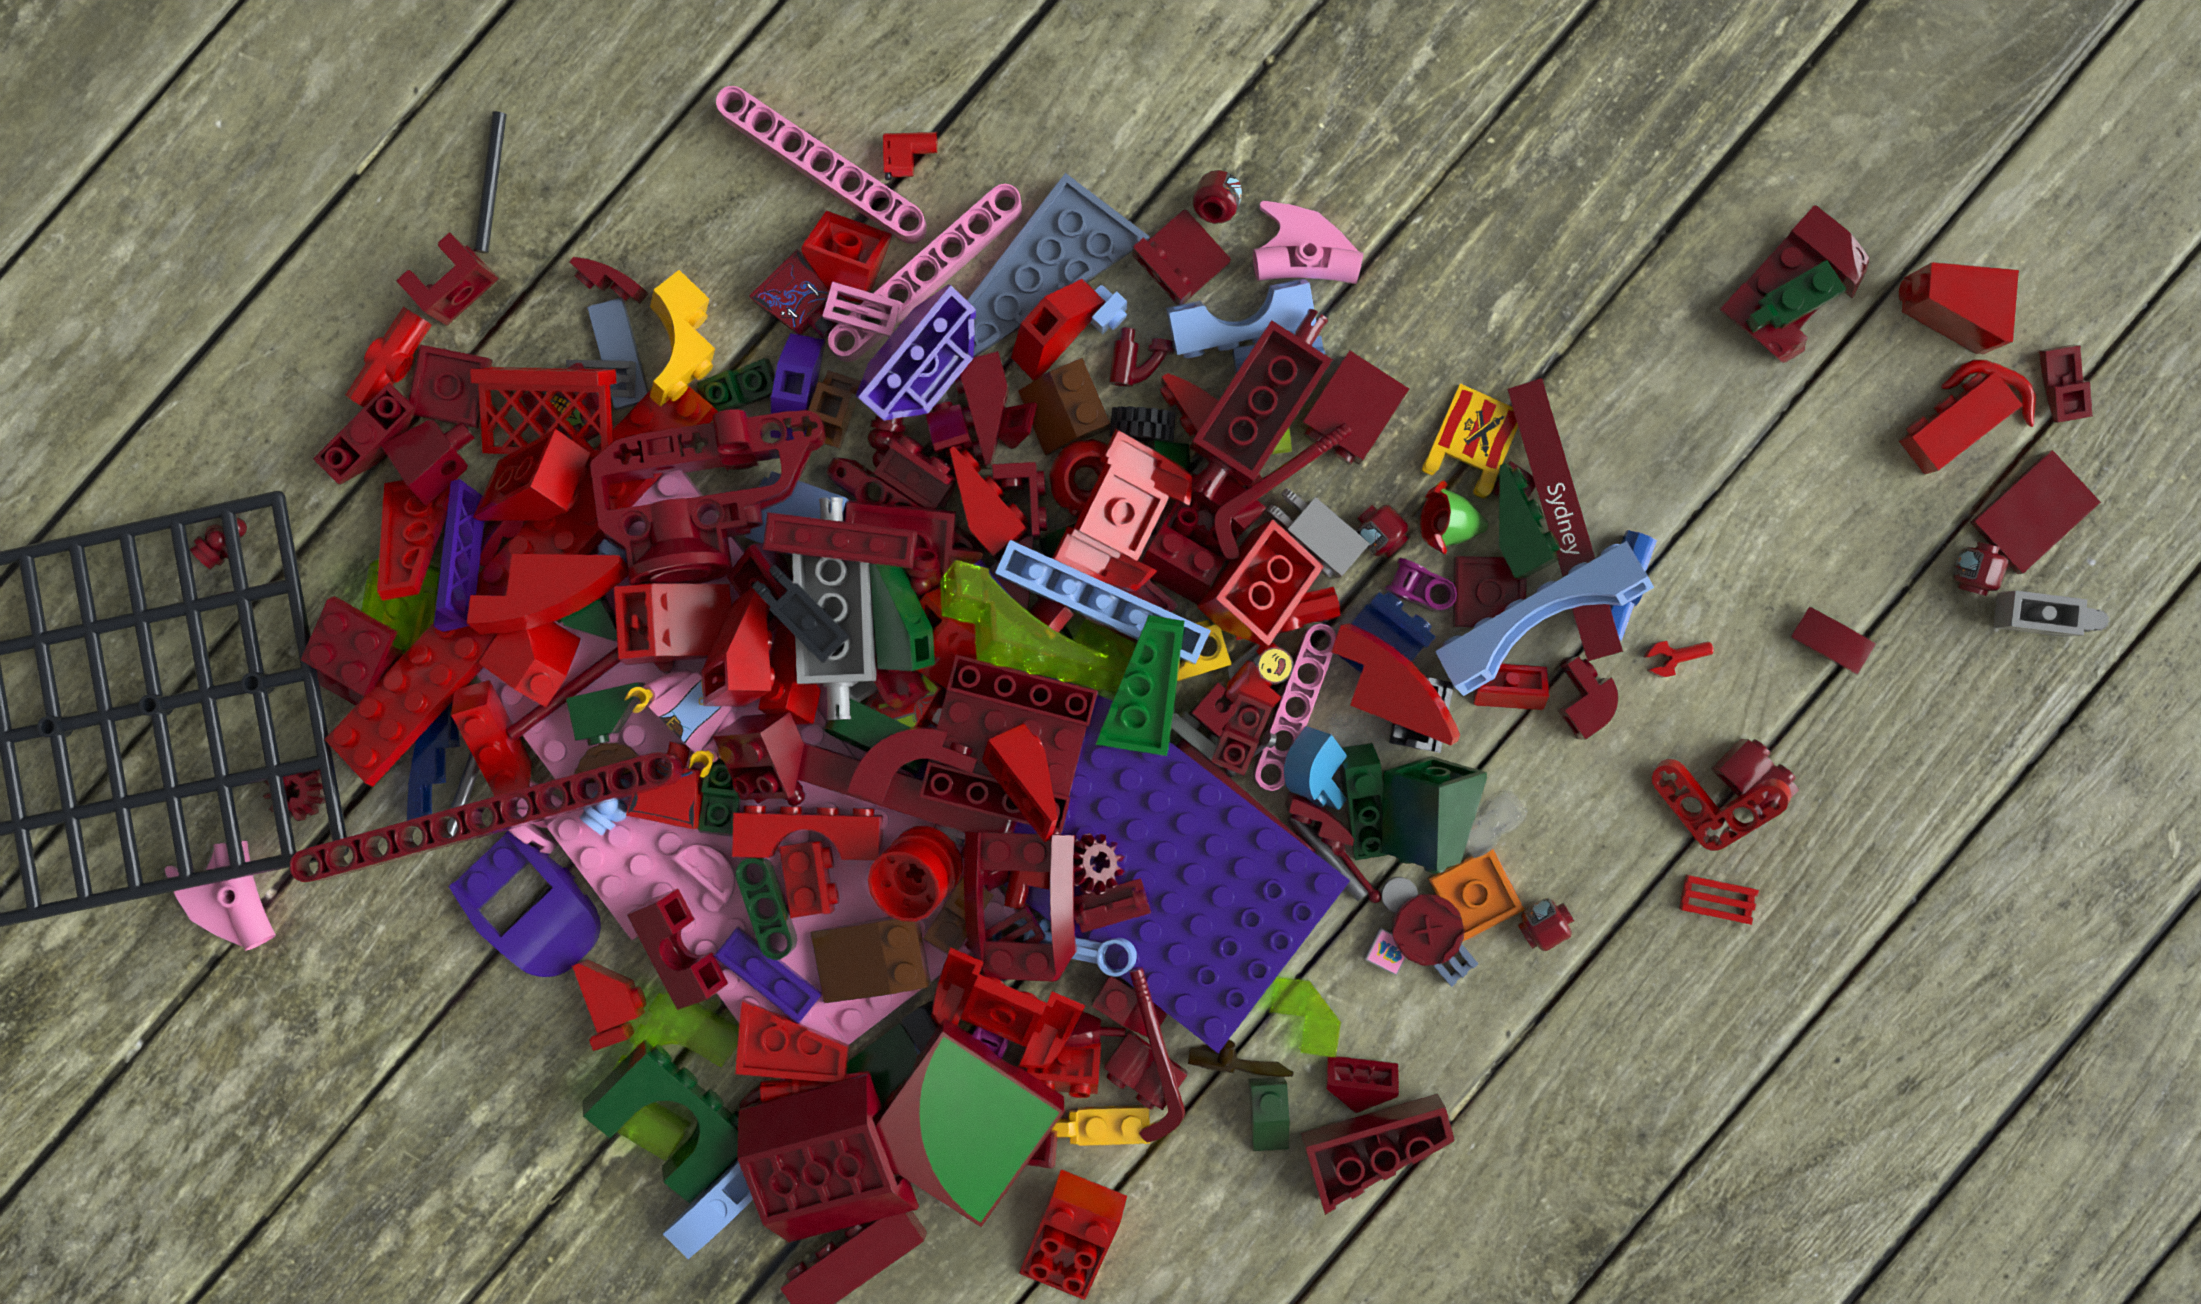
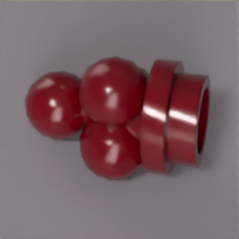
M875 415V420L871 419L870 427L875 429L869 432L867 439L869 445L877 450L872 456V462L876 468L890 448L887 445L889 439L904 436L903 433L906 430V425H903L904 417L884 421Z
M236 517L241 538L247 532V525L243 519ZM218 524L208 526L204 531L205 539L198 536L194 540L195 545L189 549L210 570L216 564L221 566L225 562L224 558L228 559L223 527Z
M922 547L915 548L913 569L903 568L919 602L941 580V563L937 559V553Z

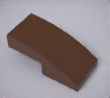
M964 876L923 938L924 941L948 955L950 947L959 950L967 938L964 910ZM983 888L985 910L994 895Z

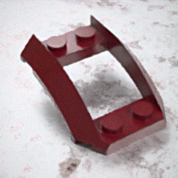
M965 831L964 910L967 943L973 957L984 962L981 971L985 977L1053 982L1058 981L1067 968L1066 966L1077 952L1074 925L1073 855L1075 835L1052 834L1051 839L1044 843L1038 834ZM984 870L1050 872L1052 943L986 940L983 900Z

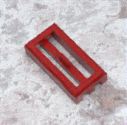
M1686 874L1679 909L1752 925L1753 918L1751 916L1752 911H1755L1756 908L1754 901L1755 896L1758 897L1759 890ZM1692 884L1746 894L1745 901L1693 891L1691 890ZM1691 897L1743 908V913L1740 915L1689 904V899Z

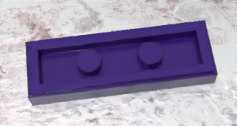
M739 926L714 955L715 958L798 1024L822 995L818 989L780 959L772 960L763 955L758 942Z

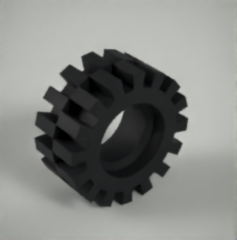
M1113 407L1110 437L1112 438L1117 429L1139 442L1164 441L1173 443L1176 413L1164 409L1158 410V408Z

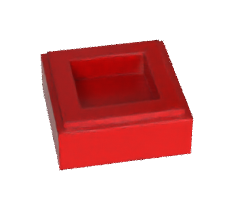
M626 1022L591 1036L589 1041L592 1050L596 1051L625 1041L635 1035L632 1023Z

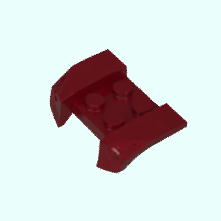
M1814 205L1747 282L1743 283L1720 308V311L1778 360L1785 363L1805 351L1808 337L1800 329L1819 308L1782 329L1781 327L1775 329L1770 323L1753 333L1745 321L1750 318L1752 313L1761 309L1758 304L1759 300L1763 299L1766 294L1826 260L1847 289L1845 291L1846 294L1853 298L1867 272L1869 257L1846 228L1817 205Z

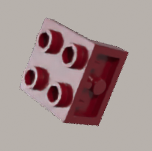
M1186 209L1176 215L1148 241L1143 237L1133 246L1132 254L1171 300L1179 306L1185 304L1229 265L1231 261L1224 250Z
M1036 462L992 464L993 480L998 486L1003 488V491H1023L1024 485L1030 484L1032 536L1034 540H1040L1041 532L1047 531L1046 507H1039V496H1046L1044 471L1037 470Z

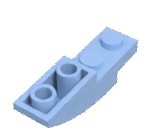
M738 1159L717 1180H714L663 1232V1235L687 1259L706 1245L753 1200Z

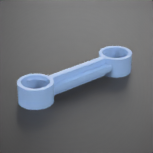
M1021 918L1014 923L1021 927L1027 921ZM1032 929L1024 934L1023 941L1034 935ZM1002 930L992 936L993 941L1002 938ZM1043 931L1046 937L1038 943H1052L1051 932ZM1075 937L1077 952L1072 959L1098 964L1099 968L1109 976L1123 975L1135 965L1137 958L1136 950L1132 943L1124 938H1113L1105 943ZM1114 943L1124 947L1128 953L1129 961L1123 969L1114 970L1106 963L1105 952Z

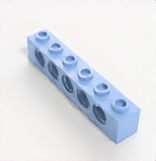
M1012 540L1009 541L995 572L998 577L1048 600L1059 602L1079 614L1137 640L1148 615L1184 620L1180 659L1192 665L1196 664L1211 631Z

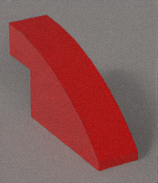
M512 554L506 596L470 595L467 624L479 634H495L531 629L554 622L581 610L622 582L628 576L627 563L619 555Z
M1351 623L1340 626L1331 652L1364 665L1350 706L1450 746L1458 742L1460 733L1446 704L1430 681L1410 660L1393 646Z

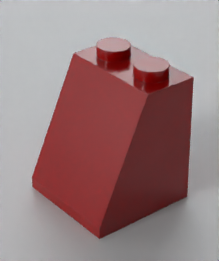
M1931 262L1904 277V280L1901 282L1899 300L1902 301V313L1975 354H1986L2013 342L2019 270Z

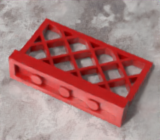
M483 367L470 369L471 383H478L482 453L511 454L528 443L521 435L529 425L540 437L554 429L558 430L562 426L575 443L590 452L589 457L598 456L613 443L610 385L617 384L616 369ZM491 390H498L508 400L500 411L492 405ZM510 390H517V391H516L514 394H512V392H511ZM526 391H530L539 401L531 412L519 401ZM541 391H548V392L546 393V395H544ZM557 392H562L571 402L562 414L550 402ZM590 392L599 393V409L594 415L582 403ZM513 407L524 418V421L516 430L504 418ZM544 407L556 420L547 431L535 419ZM575 409L588 421L579 432L567 420ZM498 424L510 436L503 446L494 445L493 430ZM592 427L601 435V449H593L584 439V436Z

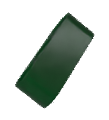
M850 698L851 719L826 720L823 726V730L829 735L865 752H868L884 738L901 730L911 728ZM924 759L910 761L900 767V769L917 774Z
M747 858L738 865L736 880L760 950L767 958L779 960L789 955L795 949L798 941L792 919H790V913L771 861L767 858ZM751 863L758 864L763 870V878L758 883L751 881L747 876V868ZM762 898H768L775 904L773 916H764L759 911L758 905ZM775 932L783 934L787 939V947L783 951L776 950L771 945L770 938Z

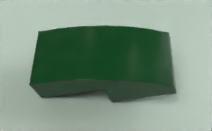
M763 358L737 370H726L697 382L702 398L720 412L737 409L770 397L772 395L775 373L770 359Z
M719 758L716 762H712L709 774L703 778L701 791L703 801L698 831L700 833L733 837V813L740 811L741 798L733 787L732 778L724 761Z

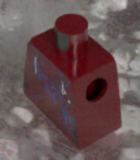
M798 249L749 295L758 307L798 335H802L808 328L812 327L824 339L838 325L837 322L823 318L829 292Z

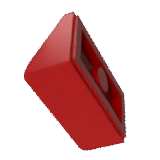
M1501 664L1495 679L1474 690V705L1543 710L1549 698L1547 667Z

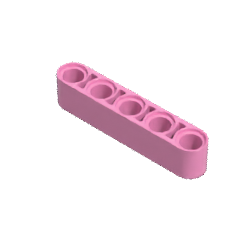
M1325 624L1311 626L1304 632L1293 660L1291 671L1283 687L1282 698L1278 701L1267 731L1272 734H1276L1281 730L1287 731L1292 739L1290 747L1305 726H1307L1333 655L1331 651L1336 640V633ZM1317 630L1324 632L1328 637V645L1322 651L1314 649L1310 643L1312 633ZM1303 664H1310L1316 671V678L1310 684H1304L1298 678V669ZM1291 697L1301 699L1304 705L1302 714L1295 718L1289 716L1285 709L1286 702ZM1275 746L1272 748L1266 747L1259 753L1253 770V777L1258 786L1265 790L1273 791L1285 784L1284 765L1290 747L1284 751H1279ZM1267 764H1274L1279 769V778L1273 784H1266L1261 779V770Z

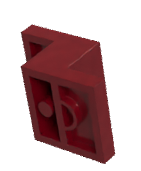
M333 596L328 598L301 661L317 669L320 686L356 706L366 694L373 691L378 681L402 657L404 651L392 645L398 633L396 630Z

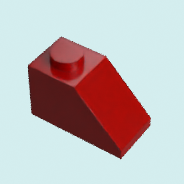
M588 959L572 966L597 1033L634 1020L645 1014L646 998L640 986H635L633 979Z

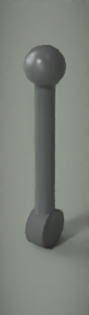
M1270 732L1265 733L1262 742L1257 745L1253 757L1266 747L1272 748L1276 743V735ZM1225 768L1227 776L1234 777L1237 775L1236 772Z

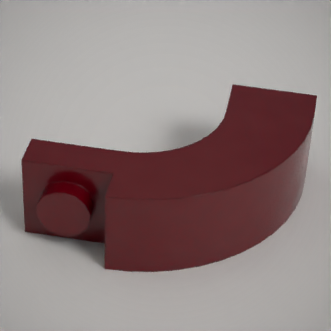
M916 727L901 730L884 738L866 753L855 769L847 792L882 804L885 801L895 773L900 767L910 761L933 759L972 773L978 757L971 755L973 748L952 741L951 747L945 746L944 743L949 731L933 727Z

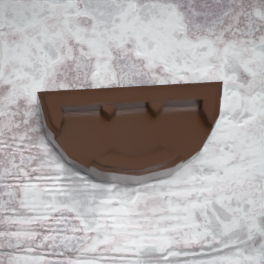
M601 743L585 752L586 754L580 759L574 774L636 758L640 755L631 747L620 743ZM626 769L621 776L632 774V772ZM590 779L587 784L594 783L596 781L594 779Z

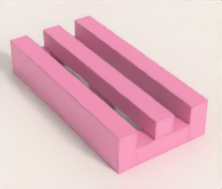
M832 282L823 318L890 337L894 332L895 325H897L898 315L903 304L898 300ZM839 293L892 308L890 314L836 298ZM833 308H840L888 322L887 327L833 312Z

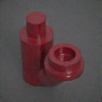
M1123 327L1120 340L1114 341L1109 384L1120 387H1133V384L1146 380L1163 362L1166 355L1174 354L1175 349L1172 348L1173 341L1153 338L1152 344L1148 346V351L1153 352V354L1140 367H1136L1139 344L1134 342L1136 330Z

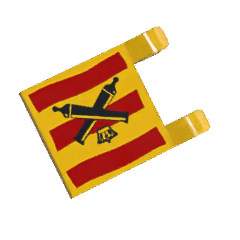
M1459 384L1434 443L1424 461L1422 471L1433 476L1439 470L1444 455L1451 456L1483 471L1475 485L1473 494L1482 499L1486 498L1494 487L1500 465L1503 463L1518 429L1513 407L1463 384Z

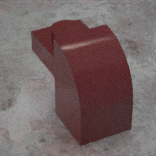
M1577 656L1571 657L1560 666L1580 695L1557 711L1576 738L1586 740L1605 727L1615 715L1618 706V690L1612 677L1603 678L1597 682L1595 678L1598 676V673L1594 666L1587 659L1582 660Z

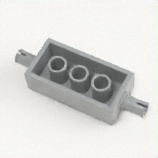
M831 497V501L828 498H820V519L843 522V498ZM792 554L793 583H798L850 636L824 663L795 636L797 684L823 683V687H827V720L851 719L849 686H853L852 682L876 681L875 629L869 563Z

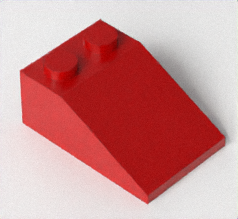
M557 429L550 431L498 460L473 517L478 521L548 520L560 513L565 514L575 502L573 494L577 484L583 480L587 473L585 465L590 452Z

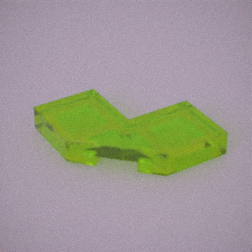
M1277 976L1273 981L1269 1011L1304 1017L1300 1044L1301 1053L1336 1057L1341 1021L1309 980Z

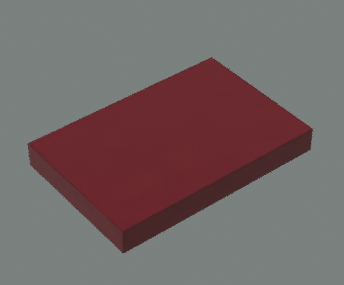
M2051 450L2038 459L1970 523L1990 545L2000 547L1998 554L2004 556L2008 560V565L2019 575L2024 574L2101 502L2061 458Z

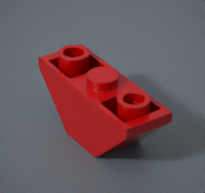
M1083 279L1045 296L1021 322L1011 358L1035 381L1050 368L1092 321L1093 315L1106 301Z

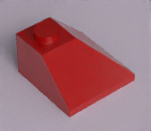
M826 210L803 243L801 252L829 292L832 282L871 292L889 247L892 234ZM838 293V296L845 300L855 301L860 304L864 302L863 300Z
M555 622L531 629L496 633L478 663L514 690L547 707L567 677L581 638Z

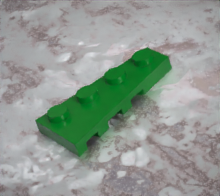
M1148 615L1101 728L1096 745L1167 756L1184 620Z

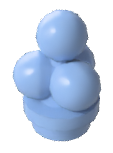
M621 778L622 785L625 788H629L631 786L630 782ZM598 789L593 792L591 798L596 796ZM629 797L583 809L584 812L579 818L594 831L603 835L607 829L612 830L614 828V822H619L626 818L628 808L622 800H626Z

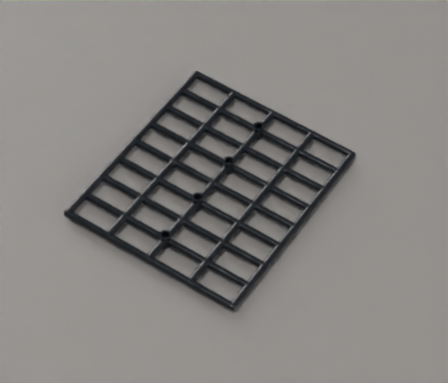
M282 491L267 492L0 551V566L19 562L31 628V635L0 641V656L34 649L46 715L37 724L12 729L0 662V756L11 820L0 822V836L14 834L26 901V908L0 913V927L290 868L291 858L298 851H296L283 779L286 776L320 770L332 841L347 837L331 746L324 740L329 734L317 669L301 661L311 635L286 497ZM272 506L285 580L249 587L236 514ZM221 518L234 591L198 598L185 525ZM170 529L183 602L147 609L135 536ZM120 540L132 613L97 620L84 547ZM69 551L82 624L47 631L34 558ZM288 594L301 667L271 674L264 673L251 601ZM237 605L249 673L245 674L242 680L214 686L201 612ZM186 616L199 689L173 695H163L150 623ZM135 627L147 695H144L139 702L112 707L100 634ZM84 638L97 711L70 717L62 716L50 645ZM304 682L317 755L280 763L268 694L275 687ZM246 693L253 694L265 766L229 774L216 700ZM201 703L214 777L179 784L167 716L176 708ZM143 715L151 716L163 788L128 795L115 721ZM100 725L112 799L77 806L66 737L70 736L73 730ZM40 737H50L62 809L27 816L15 743ZM268 780L281 855L245 862L232 788ZM217 791L230 865L194 873L181 798ZM166 802L179 876L143 883L131 809ZM115 812L128 886L93 893L80 820ZM64 823L77 897L42 904L30 830ZM349 847L345 849L344 856L348 854ZM314 857L310 860V863L317 862Z

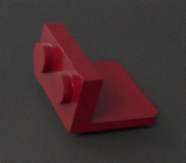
M907 435L905 437L901 436V438H890L887 442L890 448L874 471V474L923 507L937 509L957 479L956 475L951 473L954 466L937 455L929 458L922 453L924 446Z

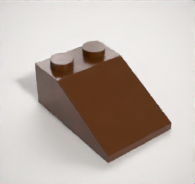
M889 916L810 932L824 1003L892 995L927 988L931 983L919 921H900Z

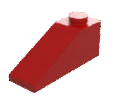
M1021 724L989 739L982 762L1045 843L1051 839L1058 820L1046 752L1038 736L1032 734L1025 724Z

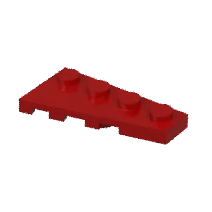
M404 480L384 483L377 592L382 601L419 594L447 516L450 485L431 503L425 506L406 485Z

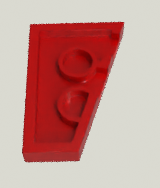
M745 999L742 1001L735 1074L831 1083L846 1079L848 1044L800 1023L798 1024L791 1019Z

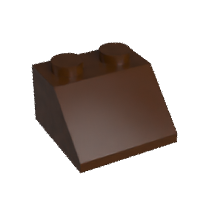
M1083 358L1049 371L1018 391L1023 404L1032 402L1037 404L1032 426L1045 456L1060 451L1073 442L1086 440L1110 429V421Z

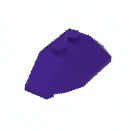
M949 284L913 308L867 364L856 397L884 421L893 418L928 414L973 359L976 308Z

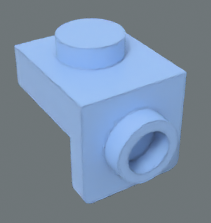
M1100 285L1095 291L1106 303L1093 315L1090 323L1103 335L1109 328L1112 330L1117 328L1126 318L1127 300L1117 291L1112 294L1103 285Z

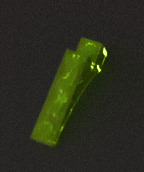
M955 560L940 580L941 614L944 617L957 619L960 622L975 624L977 660L992 663L995 666L1013 668L1029 674H1038L1059 679L1062 682H1072L1089 686L1096 690L1106 691L1124 673V662L1122 659L1099 653L1078 644L1035 618L996 583L989 575V568Z

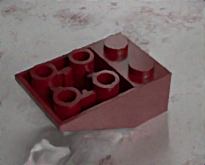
M1193 474L1192 480L1196 478L1198 475ZM1191 493L1190 506L1178 501L1176 502L1141 563L1157 570L1151 579L1198 605L1210 588L1226 558L1222 553L1216 535V513L1195 494ZM1231 527L1236 542L1239 534Z

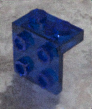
M1380 592L1374 594L1351 624L1374 634L1393 646L1412 662L1422 649L1427 648L1436 636L1430 632L1432 626L1419 615L1415 614L1411 617L1401 609L1404 604L1389 592H1386L1385 595ZM1338 655L1360 674L1362 673L1363 664Z

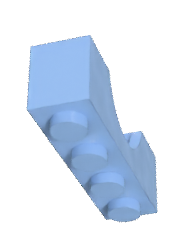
M1302 278L1270 285L1262 307L1254 315L1241 321L1221 320L1209 313L1201 301L1168 307L1166 312L1173 348L1176 354H1183L1184 358H1193L1205 354L1204 349L1218 346L1219 351L1239 347L1240 341L1252 339L1253 343H1257L1271 320L1294 334L1307 314L1308 309H1314L1310 283ZM1316 317L1311 323L1312 326L1316 323Z

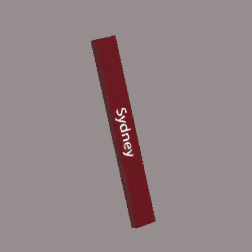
M1540 378L1508 388L1507 390L1548 529L1552 531L1561 548L1556 553L1560 559L1558 563L1562 577H1565L1574 566L1583 562L1589 563L1596 558L1544 382ZM1609 604L1583 605L1572 608L1588 662L1623 652Z

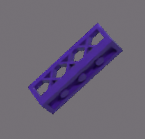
M461 479L451 481L434 618V627L442 632L469 626L467 624L470 595H476L484 521H478L473 516L482 495Z

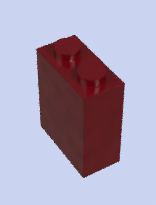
M1349 350L1300 427L1306 430L1304 436L1315 443L1345 422L1351 429L1352 434L1332 447L1335 449L1333 454L1349 465L1353 461L1360 464L1404 399L1409 388Z

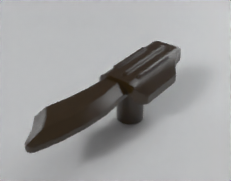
M1228 1040L1219 1053L1207 1044L1198 1048H1190L1188 1064L1201 1068L1234 1073V1070L1237 1069L1252 1074L1275 1077H1292L1294 1075L1293 1071L1279 1062L1237 1059V1054L1234 1050L1235 1043L1232 1040Z

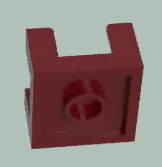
M450 232L438 242V247L455 266L434 285L428 284L425 286L411 270H407L396 280L426 314L447 326L499 280L468 245L464 246Z

